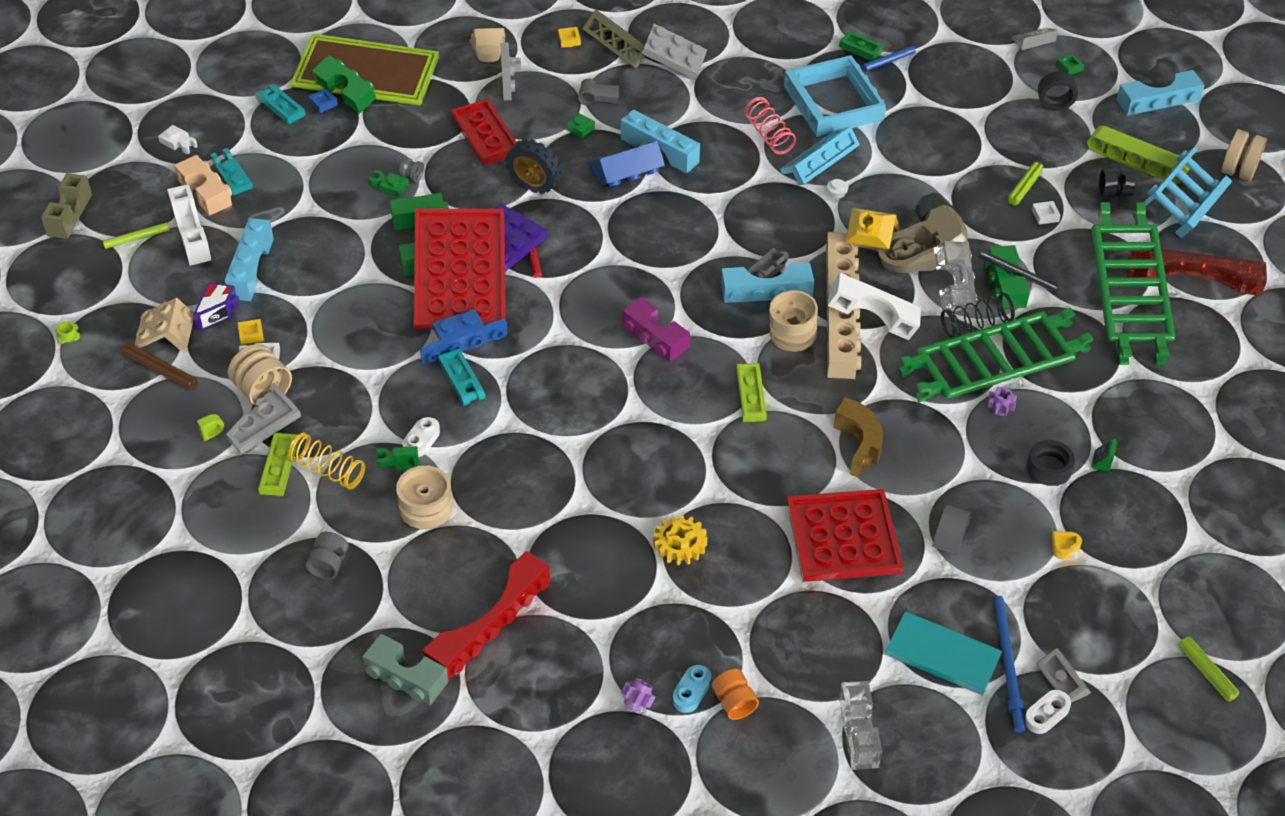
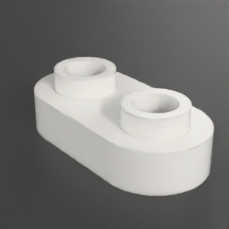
M431 417L420 419L404 438L403 447L418 446L419 457L423 456L440 434L439 422Z
M1060 690L1049 691L1027 710L1025 716L1026 727L1037 734L1049 731L1068 714L1071 707L1070 697ZM1052 705L1058 706L1059 709L1054 708Z

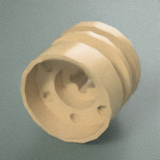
M795 290L782 292L775 296L770 303L769 309L770 338L778 348L797 352L812 346L817 337L818 306L815 299L805 292Z
M262 344L249 345L234 356L228 368L229 379L254 405L260 397L264 398L273 383L286 394L292 381L291 372Z

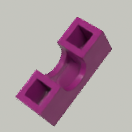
M641 297L623 310L622 324L625 330L633 333L643 344H647L659 356L664 357L669 362L690 348V332L675 321L666 326H656L658 324V308L645 298Z

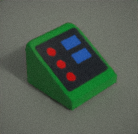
M1111 439L1094 451L1091 464L1093 469L1105 472L1110 471L1117 439Z

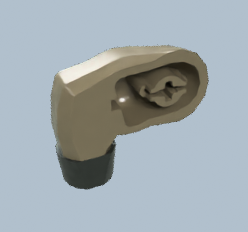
M933 192L923 196L916 204L915 211L920 222L907 229L894 232L889 250L878 248L881 263L887 270L897 273L931 271L940 269L953 259L967 253V229L962 218L943 195Z

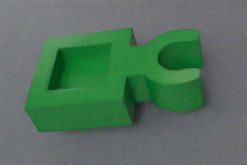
M375 170V178H368L371 187H380V192L398 198L409 186V178L391 172L385 176L383 172Z

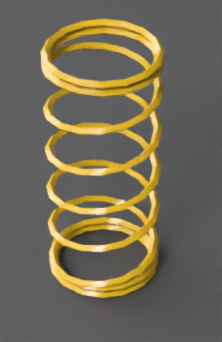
M301 433L291 443L288 453L291 461L298 462L300 466L307 465L311 471L318 470L321 476L329 475L332 482L340 481L343 487L353 489L363 478L365 463L361 460L353 462L352 456H348L342 463L339 479L331 478L330 474L337 469L342 460L343 453L341 450L333 455L329 463L328 474L320 472V469L331 456V445L326 446L321 452L318 459V468L312 469L309 464L319 454L321 441H315L310 447L306 464L300 463L299 460L308 451L311 442L310 435ZM301 437H303L297 447L296 459H293L292 454L294 447L298 440ZM306 438L305 447L302 453L298 456L299 448L304 439ZM319 442L316 455L309 461L312 448ZM329 447V455L325 462L320 466L321 457L325 450ZM338 453H341L337 465L330 472L331 464L335 456ZM349 458H351V463L348 470L341 477L344 464ZM358 463H361V471L352 483L348 484L353 468Z

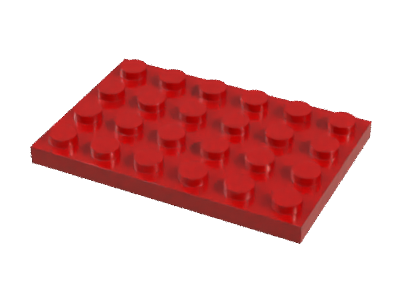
M415 209L414 329H433V323L474 309L484 325L501 319L506 320L504 209Z

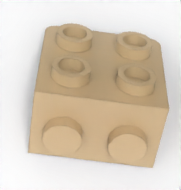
M178 298L164 302L151 310H146L141 316L135 346L141 348L165 337L179 350L187 348L194 321V312Z

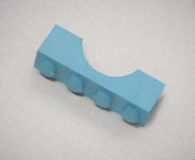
M1194 70L1175 73L1172 84L1163 88L1150 87L1140 81L1120 84L1116 101L1126 115L1200 101L1204 83Z
M634 109L621 119V140L635 147H638L645 141L651 143L658 141L659 147L667 156L670 165L686 174L699 163L700 143Z
M248 218L225 278L226 285L235 286L236 295L239 296V300L251 301L257 286L256 277L259 258L261 254L269 253L274 239L270 220Z
M810 263L788 264L784 273L774 278L756 277L750 274L744 267L722 268L721 287L724 303L773 300L780 293L790 290L805 292L813 298L814 278Z

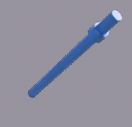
M995 596L993 601L1009 694V701L1007 702L1008 711L1012 715L1014 731L1020 733L1025 731L1023 713L1025 712L1024 702L1019 695L1004 599L1002 596Z

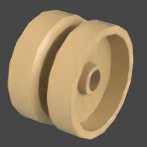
M1238 129L1226 151L1221 173L1233 176L1239 165H1241L1239 178L1251 182L1264 151L1267 138L1256 135L1253 137L1250 145L1247 146L1249 132Z
M427 465L411 468L400 476L396 492L399 514L405 523L418 529H432L442 525L449 519L453 511L451 481L445 472L437 467Z

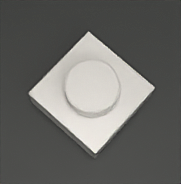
M1054 201L1035 203L1032 206V212L1039 225L1059 222L1061 215Z

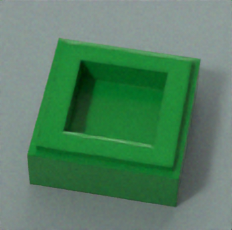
M1073 54L1056 60V66L1061 71L1071 75L1084 70L1085 65Z

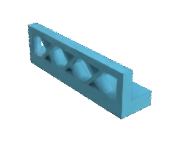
M851 127L838 129L787 163L780 170L782 174L793 172L798 184L803 185L860 144Z

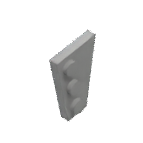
M273 383L264 398L260 397L255 402L253 410L249 414H244L226 435L237 451L243 454L300 418L301 414L299 409Z

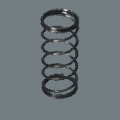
M1002 293L998 299L991 296L987 302L980 299L976 305L969 302L965 308L956 306L954 311L950 309L942 310L941 324L943 330L949 338L955 337L956 333L959 336L961 335V326L955 315L956 309L961 308L964 311L966 328L969 332H972V322L966 311L968 305L975 307L976 322L979 328L983 329V317L977 308L979 302L986 304L988 321L990 325L994 326L995 316L989 306V300L992 298L998 301L997 310L1000 320L1003 323L1006 321L1010 322L1015 317L1012 299L1007 293ZM1003 296L1006 297L1010 306V319L1003 307ZM988 308H989V310H990V312H991V314H992V317H993V324H992V322H991V320H990V317H989ZM977 311L981 318L982 327L980 326L978 321ZM945 312L947 313L951 321L952 335L949 333L946 326ZM966 315L969 319L971 330L968 327ZM955 319H956L957 324H958V327H959V333H958L957 328H956Z

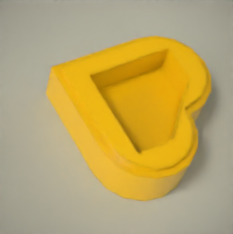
M1052 531L1053 555L1062 560L1070 558L1072 552H1077L1080 549L1081 537L1074 532Z

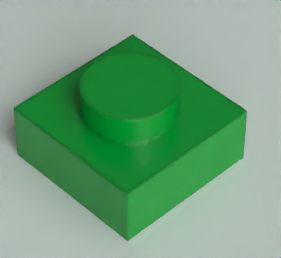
M580 113L566 123V130L581 138L585 137L595 128V121Z

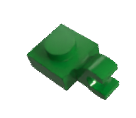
M418 446L393 448V453L385 448L377 449V458H384L377 459L378 468L383 469L395 466V471L419 466Z

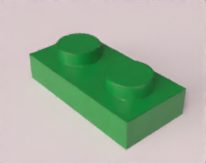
M849 31L839 41L840 48L870 61L875 60L883 52L884 45L852 31Z

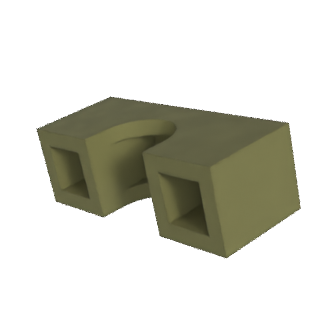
M70 173L65 174L58 187L60 203L49 202L41 216L47 236L68 239L92 196L87 176Z

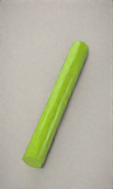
M166 222L104 240L103 245L105 249L143 239L170 231L169 226Z

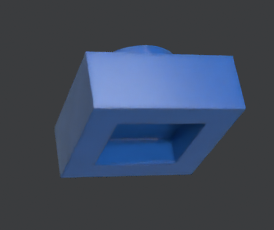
M327 89L309 96V103L319 113L338 105L337 99Z

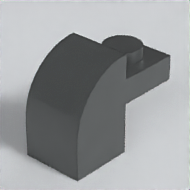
M946 505L932 547L957 554L965 530L969 525L971 512Z

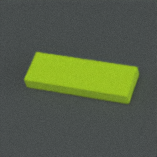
M736 364L743 422L766 421L767 414L760 364Z
M274 433L258 488L259 494L284 496L293 463L289 459L288 453L291 443L297 436L296 434ZM298 442L296 443V445H295V447H294V450H293V454H292V458H293V459H294V456H295V452H296V448H297Z

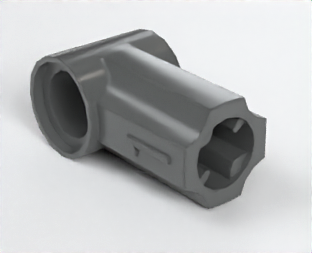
M585 79L581 82L578 100L585 106H591L595 102L618 104L620 86L598 84L593 79Z

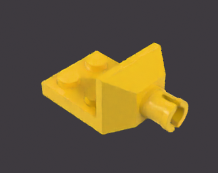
M852 208L846 243L889 250L892 235L894 232L899 231L900 228L897 216Z

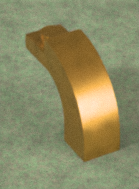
M844 397L835 413L834 428L850 434L860 444L852 459L850 475L859 478L862 471H867L871 463L878 464L883 442V430L878 418L870 409L855 400Z

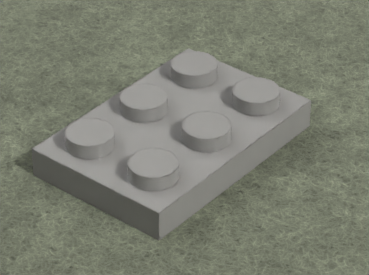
M653 24L641 54L692 79H696L707 49Z

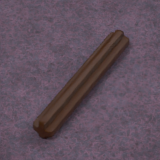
M129 342L121 347L122 355L189 390H193L198 384L196 377Z

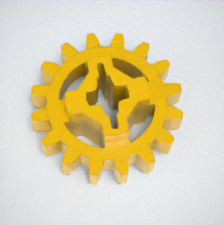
M672 515L669 522L663 519L662 526H656L655 533H653L654 550L659 551L660 558L667 556V563L676 560L677 565H680L681 561L685 560L687 564H690V558L699 560V554L705 553L708 538L706 537V529H701V522L694 524L693 517L684 520V515H680L679 519Z

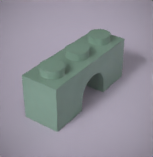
M380 634L363 655L366 673L374 679L379 678L387 682L395 690H402L408 693L417 702L423 701L431 705L448 683L447 668L425 656L414 667L407 668L401 666L405 660L403 645Z

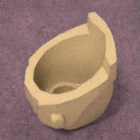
M504 28L474 29L469 42L472 44L476 58L479 61L495 62L499 60L501 56L500 43H505Z

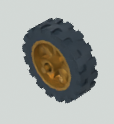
M527 139L519 140L505 157L507 162L505 164L506 169L510 171L509 175L514 177L515 182L518 185L521 184L522 188L526 190L529 189L531 192H539L540 194L548 193L562 176V171H560L562 166L558 163V157L552 154L553 151L550 148L544 147L545 145L541 142L537 143L534 139H530V141Z

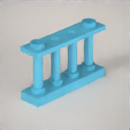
M1196 147L1192 148L1189 152L1183 151L1176 160L1179 161L1158 186L1155 184L1146 193L1149 197L1144 201L1147 206L1152 200L1156 199L1179 220L1178 224L1181 226L1175 233L1180 238L1184 237L1197 225L1232 182L1227 176L1220 181L1214 180L1191 158L1198 150ZM1186 165L1209 186L1208 189L1210 191H1204L1181 168ZM1176 176L1199 197L1200 203H1195L1171 180ZM1166 187L1189 209L1190 215H1185L1162 193V190Z

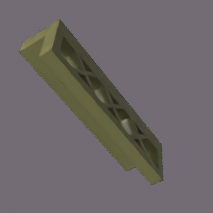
M596 9L582 28L636 69L646 56L641 54L645 44ZM598 20L599 29L595 31L590 30L595 21ZM612 31V39L605 41L604 33ZM625 40V48L618 50L617 42ZM634 50L640 51L635 60L632 61L630 59V52Z

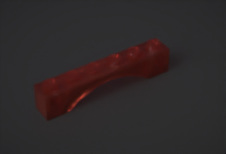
M1161 248L1165 276L1185 274L1206 277L1232 288L1239 294L1262 296L1267 283L1266 262ZM1130 251L1127 260H1153L1152 251ZM1127 268V278H1156L1155 268Z

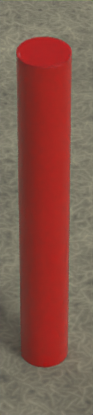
M535 247L529 252V258L534 278L542 277V272Z

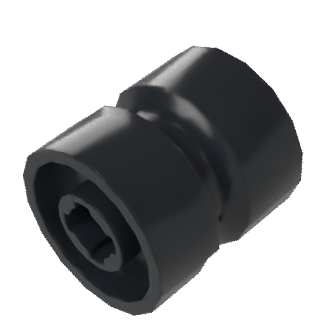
M1102 169L1100 171L1099 192L1101 196H1115L1116 193L1118 196H1133L1135 191V173L1133 169H1120L1118 172L1115 169Z

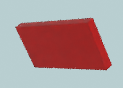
M489 99L450 110L451 117L482 165L505 159L509 150L515 145L516 140Z

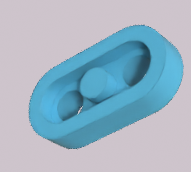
M694 665L687 669L673 692V705L676 710L682 713H690L697 709L711 685V672L708 668L702 665ZM688 694L690 697L685 698L682 695Z

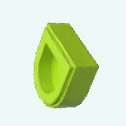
M216 414L197 420L200 435L204 441L216 437L224 429V422Z

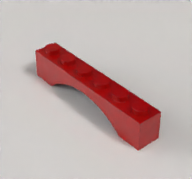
M526 550L510 566L506 589L492 610L468 626L440 633L423 649V657L425 656L446 667L448 681L454 675H458L464 669L465 664L472 657H477L483 646L490 640H494L500 630L507 623L510 624L523 607L531 604L534 596L540 590L543 591L548 587L551 580L550 566Z

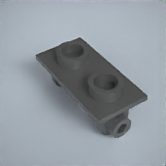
M773 247L747 271L759 278H772L785 266L789 255L786 251L777 252Z

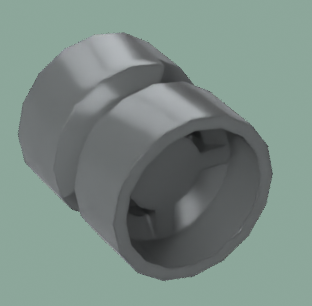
M321 532L317 536L313 550L307 559V570L318 578L334 579L348 550L349 544L347 540L337 533Z

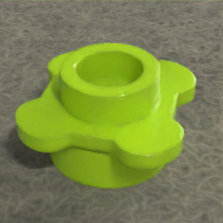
M69 321L60 323L55 329V333L58 334L57 342L64 344L78 340L80 338V334L77 333L78 325Z

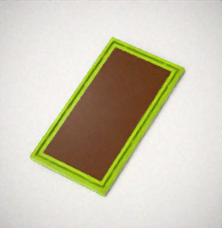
M312 33L291 81V87L315 91L323 90L324 88L316 83L312 70L330 55L335 60H341L349 70H355L363 80L370 81L374 86L376 100L421 106L439 59V52ZM339 86L331 93L342 94L341 91L346 86Z

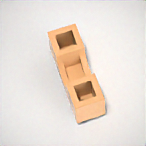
M198 155L174 165L178 182L182 186L189 184L191 191L196 189L198 203L209 216L232 205L230 197L232 196V191L227 184H223L219 175L216 172L213 173L208 163L202 161Z

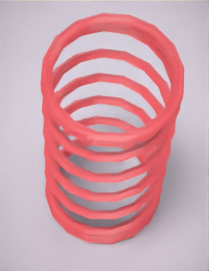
M754 98L744 109L746 118L754 125L755 129L765 139L766 143L770 145L771 150L775 154L782 155L787 153L796 143L795 135L791 133L789 128H785V122L780 121V116L775 114L773 108H769L770 104L765 98ZM758 100H764L757 103L751 109L749 116L747 115V110L752 103ZM766 103L765 109L759 112L757 116L751 117L753 109L758 104ZM769 109L773 111V115L768 116L761 124H756V120L764 116ZM774 116L778 117L779 120L769 126L767 131H761L762 125L770 122ZM779 123H783L784 128L778 130L771 138L766 137L767 132L776 128ZM789 135L783 142L775 144L782 136ZM790 135L793 136V142L786 150H774V146L783 144Z

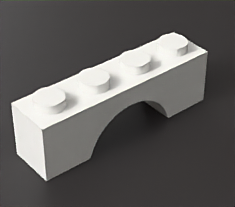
M189 184L167 189L189 265L211 261L208 242L199 221Z
M842 273L838 275L830 287L829 307L846 314L858 308L870 310L884 321L890 333L907 340L920 327L921 307Z

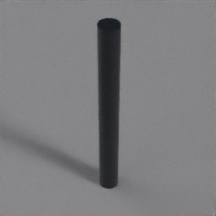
M980 249L977 253L978 258L1019 277L1025 276L1026 280L1054 292L1057 288L1056 283Z

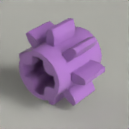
M997 387L995 393L989 392L987 408H991L995 415L1007 416L1009 410L1015 411L1017 395H1013L1009 388Z
M636 678L634 682L630 681V683L626 681L621 691L625 695L623 703L639 712L643 707L650 708L656 698L651 692L653 686L639 678Z

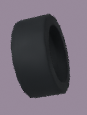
M1063 71L1045 75L1038 84V96L1042 106L1048 110L1059 111L1069 108L1074 104L1078 97V88L1074 77ZM1063 85L1070 88L1068 92L1058 97L1046 95V92L1054 86Z
M1056 440L1037 442L1031 448L1028 457V473L1040 484L1059 486L1071 478L1076 461L1075 455L1070 447ZM1043 456L1055 457L1062 461L1065 467L1059 470H1051L1042 466L1037 461V458Z

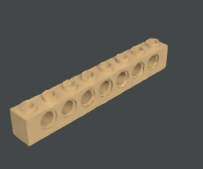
M828 232L826 243L827 378L855 379L856 370L861 369V356H857V353H860L861 339H857V336H860V322H856V319L860 317V308L846 314L829 307L828 299L830 287L840 273L859 280V274H855L859 266V258H855L858 255V245L846 243L847 233Z

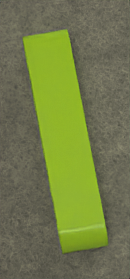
M1106 126L1097 127L1087 141L1088 148L1091 151L1162 180L1179 162L1176 160L1179 156L1177 154ZM1184 165L1181 170L1187 174L1189 168ZM1176 176L1171 180L1174 184L1181 182Z

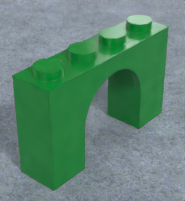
M441 193L390 200L395 231L415 228V209H449L447 201L443 202ZM415 243L399 245L404 276L415 275Z

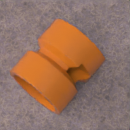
M740 669L725 671L714 679L712 683L714 693L722 702V707L727 716L732 720L748 716L759 705L758 698L752 688L748 687V681Z

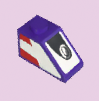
M208 282L193 314L197 330H204L231 318L234 309H237L239 305V296L236 295L235 286Z

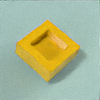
M577 27L558 29L561 48L581 45V38Z
M261 319L238 322L241 345L264 342Z

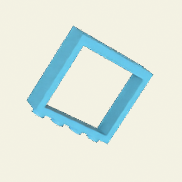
M851 55L785 71L784 88L816 137L830 134L838 129L846 127L855 128L884 120V113L886 111L884 100L881 99L877 89L872 86L868 76L863 73L860 65L856 63ZM847 76L867 106L824 117L804 86Z

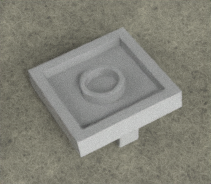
M508 42L500 43L504 101L512 100L511 92H515V79L511 80L510 76H514V72L521 71V58L509 56Z

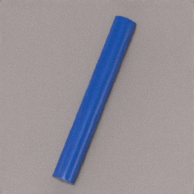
M910 46L862 65V68L867 72L916 53V49L914 46Z

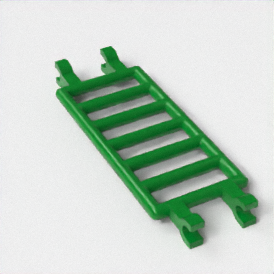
M1101 202V211H1098L1100 224H1094L1091 227L1106 338L1110 342H1118L1119 365H1129L1130 363L1129 357H1132V350L1129 342H1154L1156 365H1166V358H1169V349L1166 342H1173L1175 340V331L1158 228L1154 224H1147L1145 202H1136L1135 204L1136 211H1133V218L1136 224H1112L1110 202ZM1101 233H1149L1151 242H1102ZM1104 251H1152L1153 260H1108L1104 258ZM1106 268H1155L1156 278L1107 277ZM1109 286L1158 287L1159 296H1110ZM1111 305H1161L1162 314H1112ZM1114 323H1164L1165 333H1115Z
M1071 307L1050 317L1044 312H1038L1010 322L997 324L920 347L916 351L918 356H904L900 358L903 366H900L898 371L902 376H906L916 369L926 367L934 379V382L931 383L921 382L917 384L920 392L915 393V397L918 402H923L931 396L943 393L946 398H952L1074 361L1076 359L1075 352H1088L1091 350L1088 343L1093 342L1094 338L1088 332L1082 334L1077 339L1066 342L1059 333L1057 327L1062 326L1066 328L1073 324L1069 319L1075 316ZM1040 321L1063 352V355L1052 357L1029 324ZM1020 327L1043 361L1032 363L1009 330ZM1000 333L1023 367L1012 370L989 336ZM980 339L1003 373L992 376L969 342ZM960 345L982 379L971 382L949 348ZM940 351L962 385L950 388L928 354Z

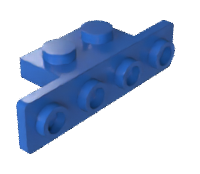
M474 309L433 323V330L439 341L420 348L421 362L423 364L435 362L438 360L439 355L456 349L464 351L473 347H479L493 340H499L507 336V321L501 319L484 325Z

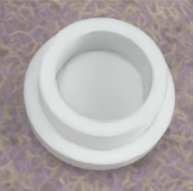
M834 179L828 182L827 191L831 197L839 199L848 192V184L843 180Z

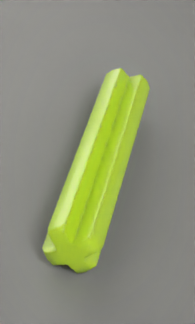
M1034 162L1008 196L1009 199L1007 201L1009 204L1014 206L1019 204L1042 173V164Z
M1189 636L1180 641L1179 648L1228 702L1235 699L1239 694L1238 689L1196 642Z

